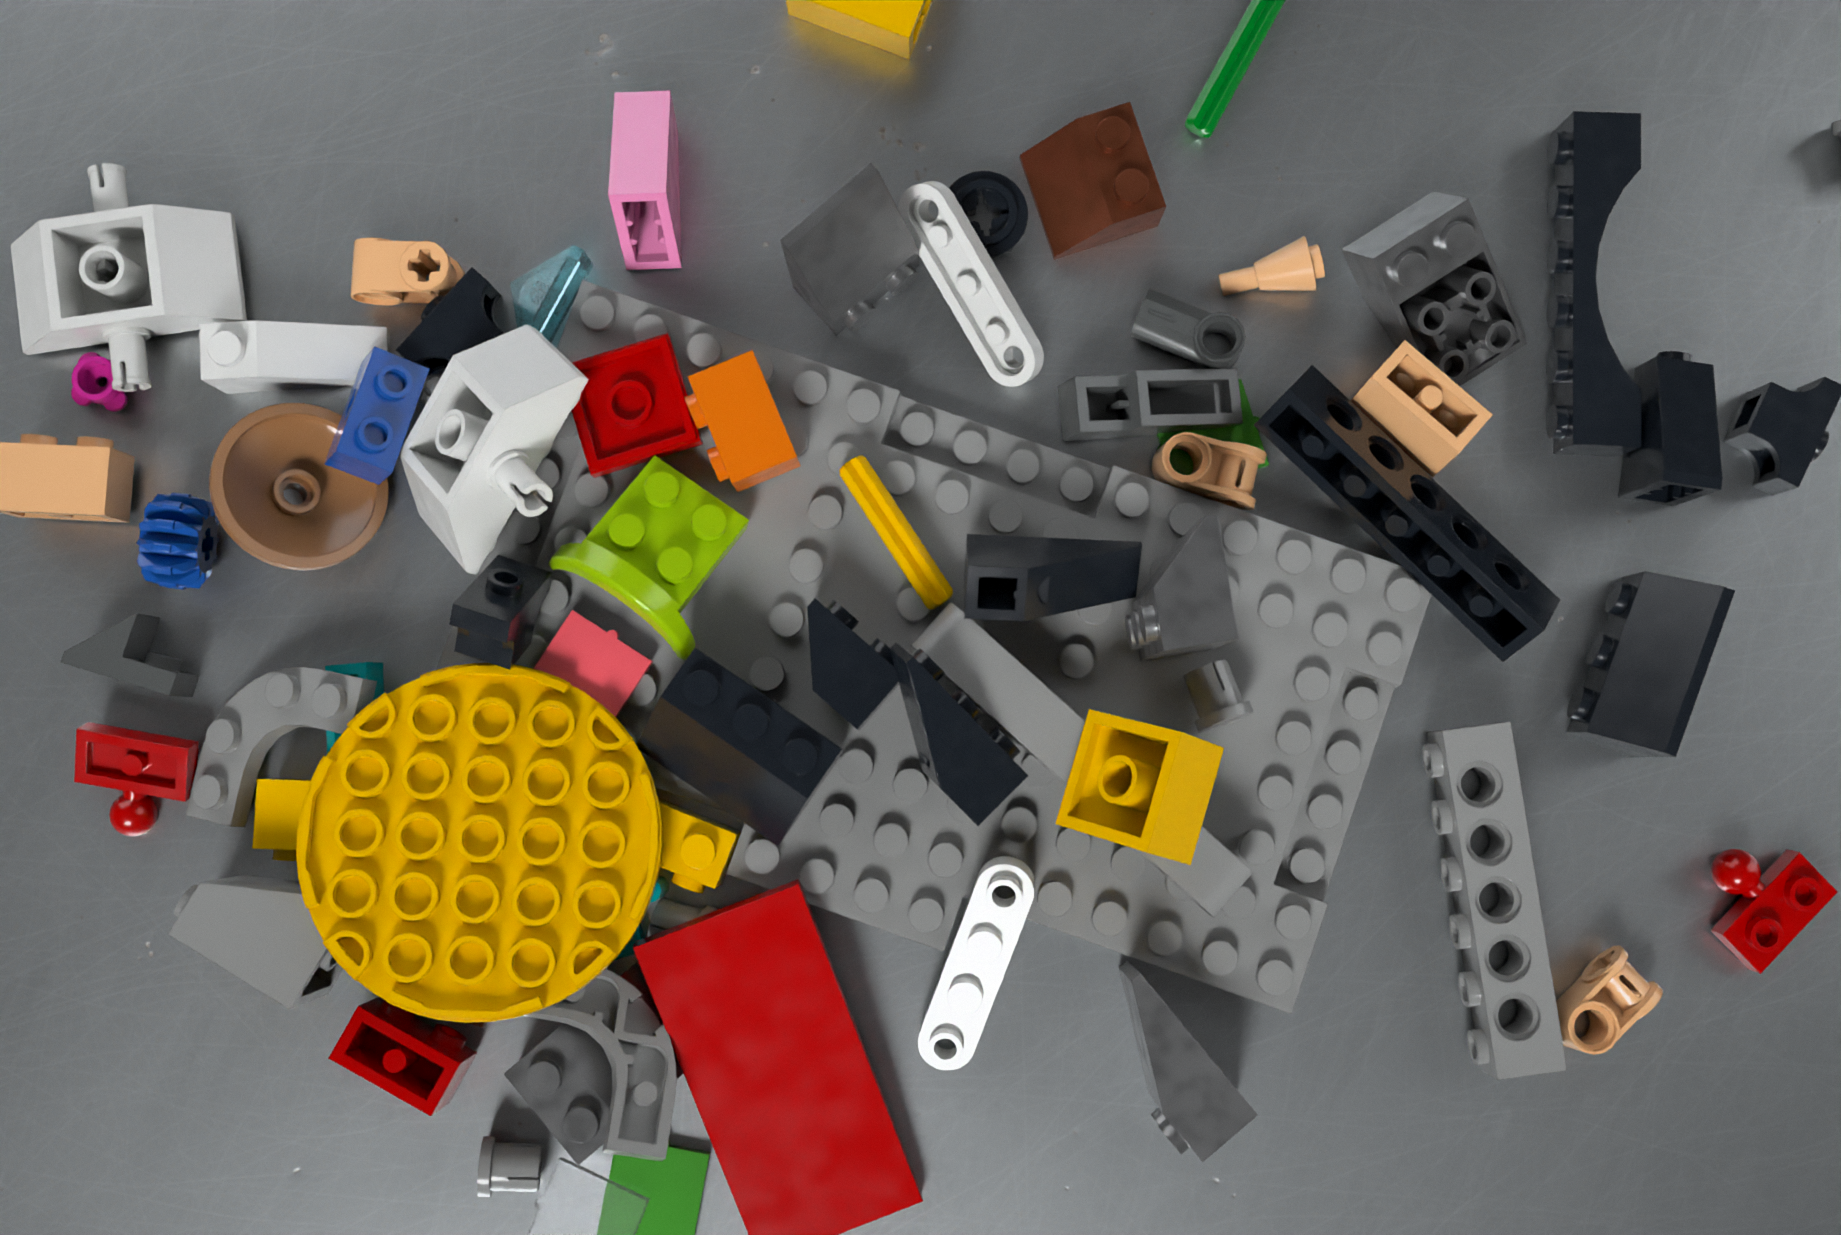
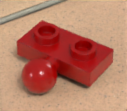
M87 722L76 729L74 782L122 790L123 795L119 796L110 808V822L120 834L130 837L140 836L149 832L158 819V807L150 796L183 802L189 799L197 768L199 741Z
M1728 849L1719 853L1713 860L1711 876L1721 890L1730 894H1742L1743 896L1714 925L1711 932L1747 969L1761 974L1838 891L1800 852L1786 849L1761 876L1759 863L1753 855L1742 849Z

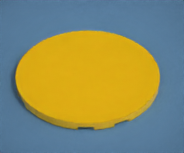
M470 663L449 666L420 675V678L410 681L388 694L385 692L364 707L347 723L348 727L333 744L326 757L323 756L308 785L297 829L296 858L303 901L306 908L309 909L312 920L323 939L322 943L336 962L354 980L360 982L371 992L393 1006L417 1015L463 1023L495 1022L535 1013L561 1002L594 980L618 957L636 932L654 894L661 864L663 825L657 791L646 761L633 738L608 709L566 680L549 673L520 665H513L509 670L491 663Z

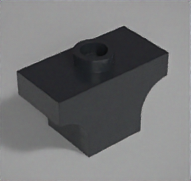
M471 267L445 296L440 295L434 298L425 307L421 314L422 322L400 344L396 351L403 358L429 368L427 377L436 370L446 368L453 355L505 334L498 328L495 321V307L501 297L500 293L489 281Z
M1822 377L1797 388L1796 392L1769 382L1745 394L1723 442L1742 451L1750 459L1754 468L1753 487L1772 496L1799 488L1810 462L1819 457L1828 443L1829 432L1825 430L1841 397V384L1827 377Z
M497 555L452 605L449 625L458 627L454 652L510 670L531 644L537 615L549 592L553 572Z

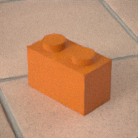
M753 350L687 376L694 393L684 398L697 429L708 426L716 446L706 451L719 482L730 478L736 491L740 492L801 466Z

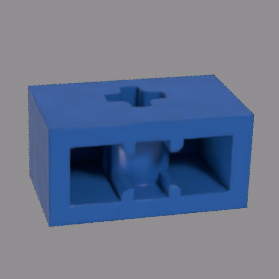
M374 346L360 365L324 464L380 485L391 475L426 381L429 368Z

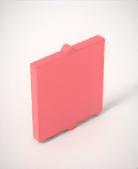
M572 610L533 669L566 680L601 703L617 718L653 661L619 640L620 635L617 631L609 630L607 632Z

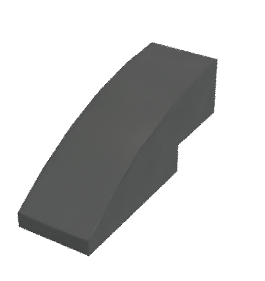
M1237 368L1135 370L1128 375L1074 376L1057 386L1063 441L1152 436L1158 433L1216 429L1243 424Z

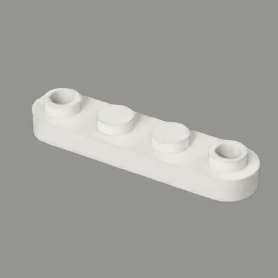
M927 181L908 188L900 199L898 210L919 249V256L993 380L1007 387L1020 386L1038 375L1043 366L1044 353L1042 345L955 195L946 185L937 181ZM931 200L938 207L937 218H934L929 212V202ZM1014 346L1021 349L1024 355L1023 363L1018 362L1014 358Z
M996 857L989 860L981 868L923 1019L918 1036L919 1052L929 1065L937 1069L956 1070L966 1065L972 1058L1033 902L1035 891L1034 875L1023 861L1015 857ZM1006 885L1014 890L1015 895L1011 898L1003 899L995 894L994 889L998 886ZM947 1038L952 1040L956 1047L953 1049H943L937 1044V1041Z

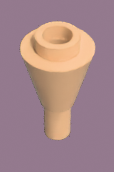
M1303 236L1254 262L1251 267L1219 274L1218 277L1222 295L1227 296L1255 288L1275 291H1316L1315 279L1325 277V271L1319 245L1308 246L1307 240Z

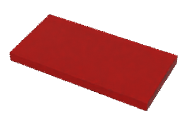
M799 879L635 941L633 950L665 1029L669 1034L671 1044L748 1235H839L923 1202L922 1192Z

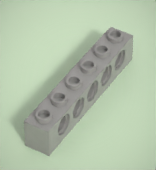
M1511 722L1487 723L1427 732L1428 744H1424L1422 748V759L1427 776L1434 778L1437 800L1431 804V816L1436 833L1443 835L1446 857L1440 860V873L1446 891L1452 892L1455 914L1449 917V930L1455 948L1461 949L1464 972L1458 974V987L1463 1004L1466 1007H1470L1473 1030H1468L1467 1044L1471 1059L1475 1065H1479L1482 1072L1497 1080L1567 1071ZM1469 769L1475 770L1481 779V790L1471 800L1464 795L1461 788L1462 777ZM1482 825L1489 832L1490 846L1483 855L1477 856L1471 848L1470 838L1473 831ZM1493 883L1499 891V903L1494 910L1485 913L1480 905V893L1486 885ZM1504 941L1509 951L1508 960L1503 967L1493 970L1489 963V952L1494 944ZM1514 999L1518 1007L1517 1017L1509 1026L1501 1027L1498 1020L1499 1009L1504 1002Z

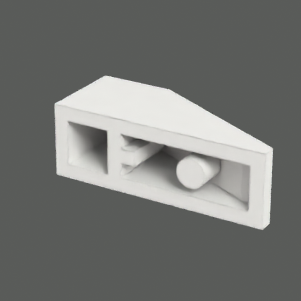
M259 320L199 324L201 380L226 394L353 386L362 361L374 346L391 353L390 329L387 327Z

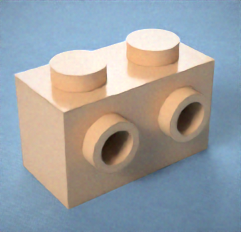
M1406 340L1402 342L1351 399L1355 406L1432 477L1463 450L1493 415Z
M21 434L20 443L0 442V513L18 518L130 523L135 457L114 449L113 440L99 437L80 436L77 437L76 445H58V438L39 434Z

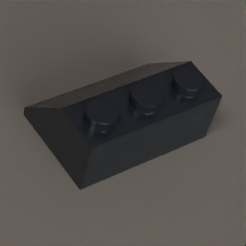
M1646 571L1622 577L1621 581H1617L1606 599L1605 611L1609 613L1603 633L1596 635L1587 652L1586 663L1590 665V669L1585 683L1575 690L1569 701L1567 716L1571 718L1566 733L1628 757H1676L1735 590L1724 586Z
M697 648L693 649L660 696L636 744L638 749L777 846L781 844L845 751Z

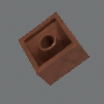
M1130 102L1077 118L1020 154L1019 159L1054 260L1158 227L1166 209V204Z

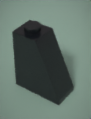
M1664 351L1659 352L1656 357L1635 368L1633 381L1641 389V447L1623 455L1618 498L1675 506L1721 490L1723 476L1713 365L1692 362L1693 356L1689 353Z

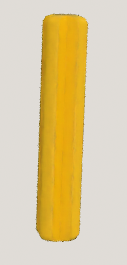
M860 455L846 462L839 469L840 477L925 606L932 610L947 602L953 596L952 587L867 458Z

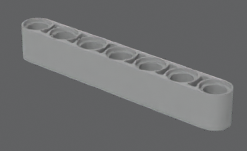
M950 602L911 646L916 651L919 648L922 649L945 672L943 676L950 683L964 692L980 710L1066 786L1085 720L972 619H964V612ZM1203 826L1201 827L1191 865L1137 850L1213 918L1252 875V871Z

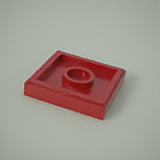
M669 333L571 362L589 379L581 392L577 405L571 411L590 475L594 478L648 462L654 455L661 458L703 445L700 431L695 425L684 398L688 396V392Z

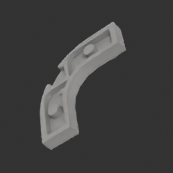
M289 667L264 674L244 686L228 701L207 729L185 815L229 827L246 828L258 773L267 751L282 735L298 727H314L342 734L348 727L347 723L373 701L377 681L316 668Z
M605 969L585 987L561 1002L538 1012L524 1015L526 1017L566 1023L584 1030L603 1047L612 1067L613 1092L602 1153L655 1161L666 1159L676 1095V1062L669 1034L665 1026H661L651 1008L641 998L643 994L621 976Z

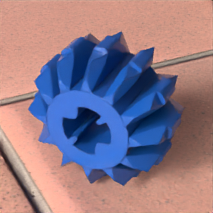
M173 492L171 494H157L152 502L147 504L144 509V520L139 523L140 536L136 542L139 545L137 563L142 568L141 573L145 581L153 582L166 588L185 590L186 588H200L206 579L209 578L212 574L213 561L217 558L216 548L220 540L217 537L219 520L215 516L212 502L193 497L191 494Z

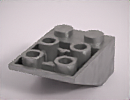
M1433 191L1341 249L1363 299L1395 347L1398 348L1406 340L1459 386L1527 344L1469 198Z

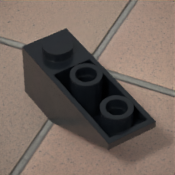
M967 534L963 584L964 619L1027 621L1135 598L1142 543L1136 541Z
M895 643L890 648L922 770L979 826L1028 777L1025 771L1013 760L1021 751L997 727L988 734L976 722L983 712L964 692L958 688L950 695L937 682L945 672L922 649L919 648L911 655L898 643Z

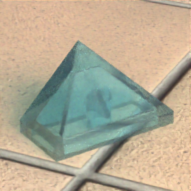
M572 245L510 282L517 328L527 324L536 328L550 343L553 341L575 301L582 280L586 281L594 266L583 249Z

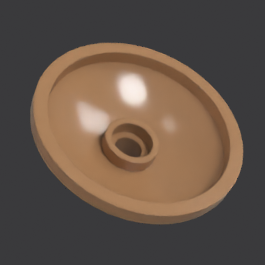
M305 403L270 405L258 409L239 420L220 442L210 467L209 491L216 516L227 534L243 550L255 558L284 569L304 571L323 569L342 563L354 556L367 545L379 529L388 504L387 478L380 485L324 464L342 417L338 413ZM294 489L298 491L302 496L303 502L298 505L289 503L284 497V490Z

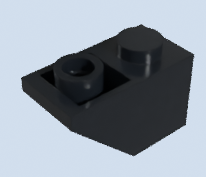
M814 598L807 606L812 690L860 731L899 686L890 648L879 638H876L871 645H868L852 631L859 621L834 599L825 607Z

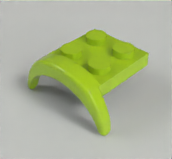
M654 455L582 543L562 545L551 557L548 565L552 570L561 569L577 574L619 599L649 623L672 647L677 657L686 660L695 648V640L680 613L747 530L749 520Z

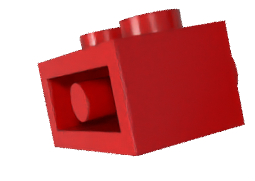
M381 997L359 1005L328 1059L429 1116L434 1115L448 1105L478 1053L465 1045L467 1038L459 1031L444 1024H436L435 1027H432L414 1017L416 1014L393 1006Z

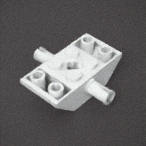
M102 163L103 173H100L99 166L95 164L87 169V174L90 178L93 212L38 220L11 244L22 352L31 355L109 343L113 378L112 388L117 391L133 392L137 391L136 384H138L139 389L146 390L152 386L149 379L145 341L150 337L199 330V324L247 321L235 216L230 212L160 204L129 207L126 168L118 164Z
M527 324L453 355L443 374H434L426 378L424 385L432 394L430 396L425 389H422L419 399L425 407L399 453L419 515L467 573L474 575L478 573L487 555L494 549L497 538L515 507L524 516L534 517L540 515L548 508L537 496V492L546 501L552 502L553 492L551 488L535 472L543 458L550 452L556 435L570 411L577 405L581 392L589 380L536 328Z

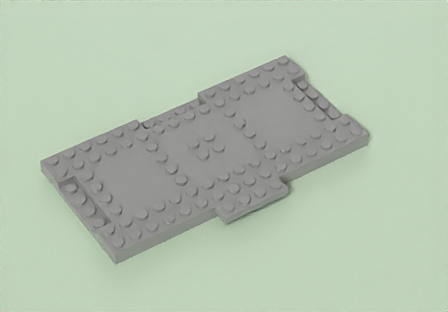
M582 280L557 349L570 362L669 333L688 395H691L694 391L687 376L753 350L801 465L796 469L737 492L730 478L719 482L706 450L715 447L716 444L708 426L699 429L703 445L660 458L749 520L747 530L680 613L693 635L695 648L710 656L845 750L779 846L744 823L726 874L767 889H773L799 879L809 904L944 952L962 898H970L981 868L989 860L996 857H1015L1023 861L1031 869L1035 879L1034 898L1026 917L1027 920L1292 1014L1328 906L1324 899L1394 689L1402 685L1431 594L1400 565L1117 466H1113L1110 469L906 398L900 395L899 390ZM570 411L553 441L550 452L543 458L535 472L551 488L553 492L552 502L546 501L537 492V496L548 508L540 515L534 517L524 516L515 507L499 534L494 549L484 560L478 576L497 555L553 572L549 592L537 615L531 644L514 665L533 669L572 610L607 632L609 630L617 631L620 635L619 640L653 661L617 717L633 738L635 744H637L660 696L686 660L677 657L667 641L649 623L619 599L577 574L561 569L552 570L548 563L562 545L582 543L648 462L594 478L590 475L573 414ZM860 455L867 458L952 587L953 596L941 606L932 610L925 606L840 477L839 469L852 458ZM1218 514L1239 639L1210 651L1141 661L1139 649L1131 650L1129 647L1125 628V615L1131 614L1133 610L1132 603L1178 540L1205 516ZM967 534L1141 542L1142 551L1135 598L1027 621L972 620L1085 721L1088 710L1091 709L1184 732L1224 747L1202 826L1252 871V875L1213 918L1136 849L1055 824L1066 786L984 712L976 722L988 734L997 727L1021 751L1013 760L1025 771L1028 777L977 826L922 770L900 685L860 731L812 690L807 606L814 598L825 607L834 599L859 621L852 631L868 645H871L876 638H879L889 648L898 643L908 653L913 655L916 650L911 645L950 602L964 612L963 584ZM452 626L436 670L455 665L488 662L454 652L458 627ZM1227 659L1243 702L1250 701L1254 713L1231 724L1199 733L1195 725V721L1199 719L1183 676L1204 665ZM944 676L937 681L950 695L957 690ZM640 751L646 761L655 787L729 813ZM1001 885L994 889L995 894L1003 899H1008L1015 895L1014 890L1006 885Z

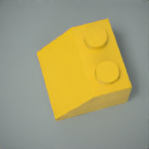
M1089 709L1055 824L1191 865L1224 747L1184 732Z

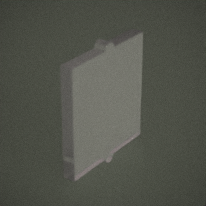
M560 1157L557 1159L544 1194L534 1201L537 1211L527 1235H636L650 1198Z

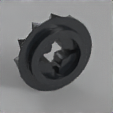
M976 171L957 179L949 189L955 195L967 217L976 214V207L979 201L978 196H982L983 204L987 205L989 212H998V215H1000V217L992 219L989 236L984 235V230H981L979 222H970L991 259L1005 252H1011L1025 234L1028 221V207L1022 191L1006 176L991 171Z

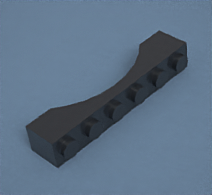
M1573 111L1551 133L1547 146L1548 163L1554 165V185L1551 187L1547 199L1549 219H1554V240L1551 241L1547 252V269L1549 273L1554 274V294L1551 295L1548 301L1546 318L1548 327L1554 328V349L1550 351L1546 365L1548 382L1553 383V405L1550 406L1547 413L1546 431L1548 437L1553 438V454L1621 456L1641 447V389L1623 368L1608 340L1599 310L1596 272L1599 245L1608 216L1623 189L1641 169V113Z

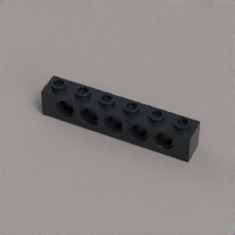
M1313 365L1254 424L1266 438L1502 662L1545 630L1560 599Z

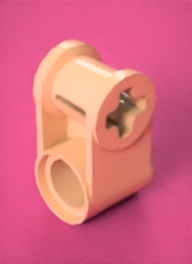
M373 237L359 238L354 241L350 296L358 302L372 305L429 304L434 298L440 295L445 296L465 275V272L461 265L448 256L447 252L435 242L426 240L393 241ZM427 275H429V281H426Z
M1182 432L1171 437L1155 452L1152 458L1151 470L1154 478L1162 483L1240 510H1254L1256 499L1251 496L1258 465L1265 464L1267 453L1264 450L1247 444L1221 441L1191 432ZM1181 449L1191 456L1193 471L1190 475H1182L1172 468L1169 461L1171 450Z
M1620 945L1608 948L1595 957L1585 968L1582 975L1556 1000L1563 1046L1593 1055L1605 1053L1614 1046L1637 1020L1649 1013L1660 1001L1663 989L1654 981L1647 982L1627 961L1628 953ZM1586 1011L1590 1020L1589 1030L1583 1037L1578 1038L1574 1028L1575 1020L1580 1013Z

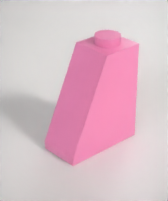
M670 90L614 93L608 197L626 270L673 269L682 267L678 128Z

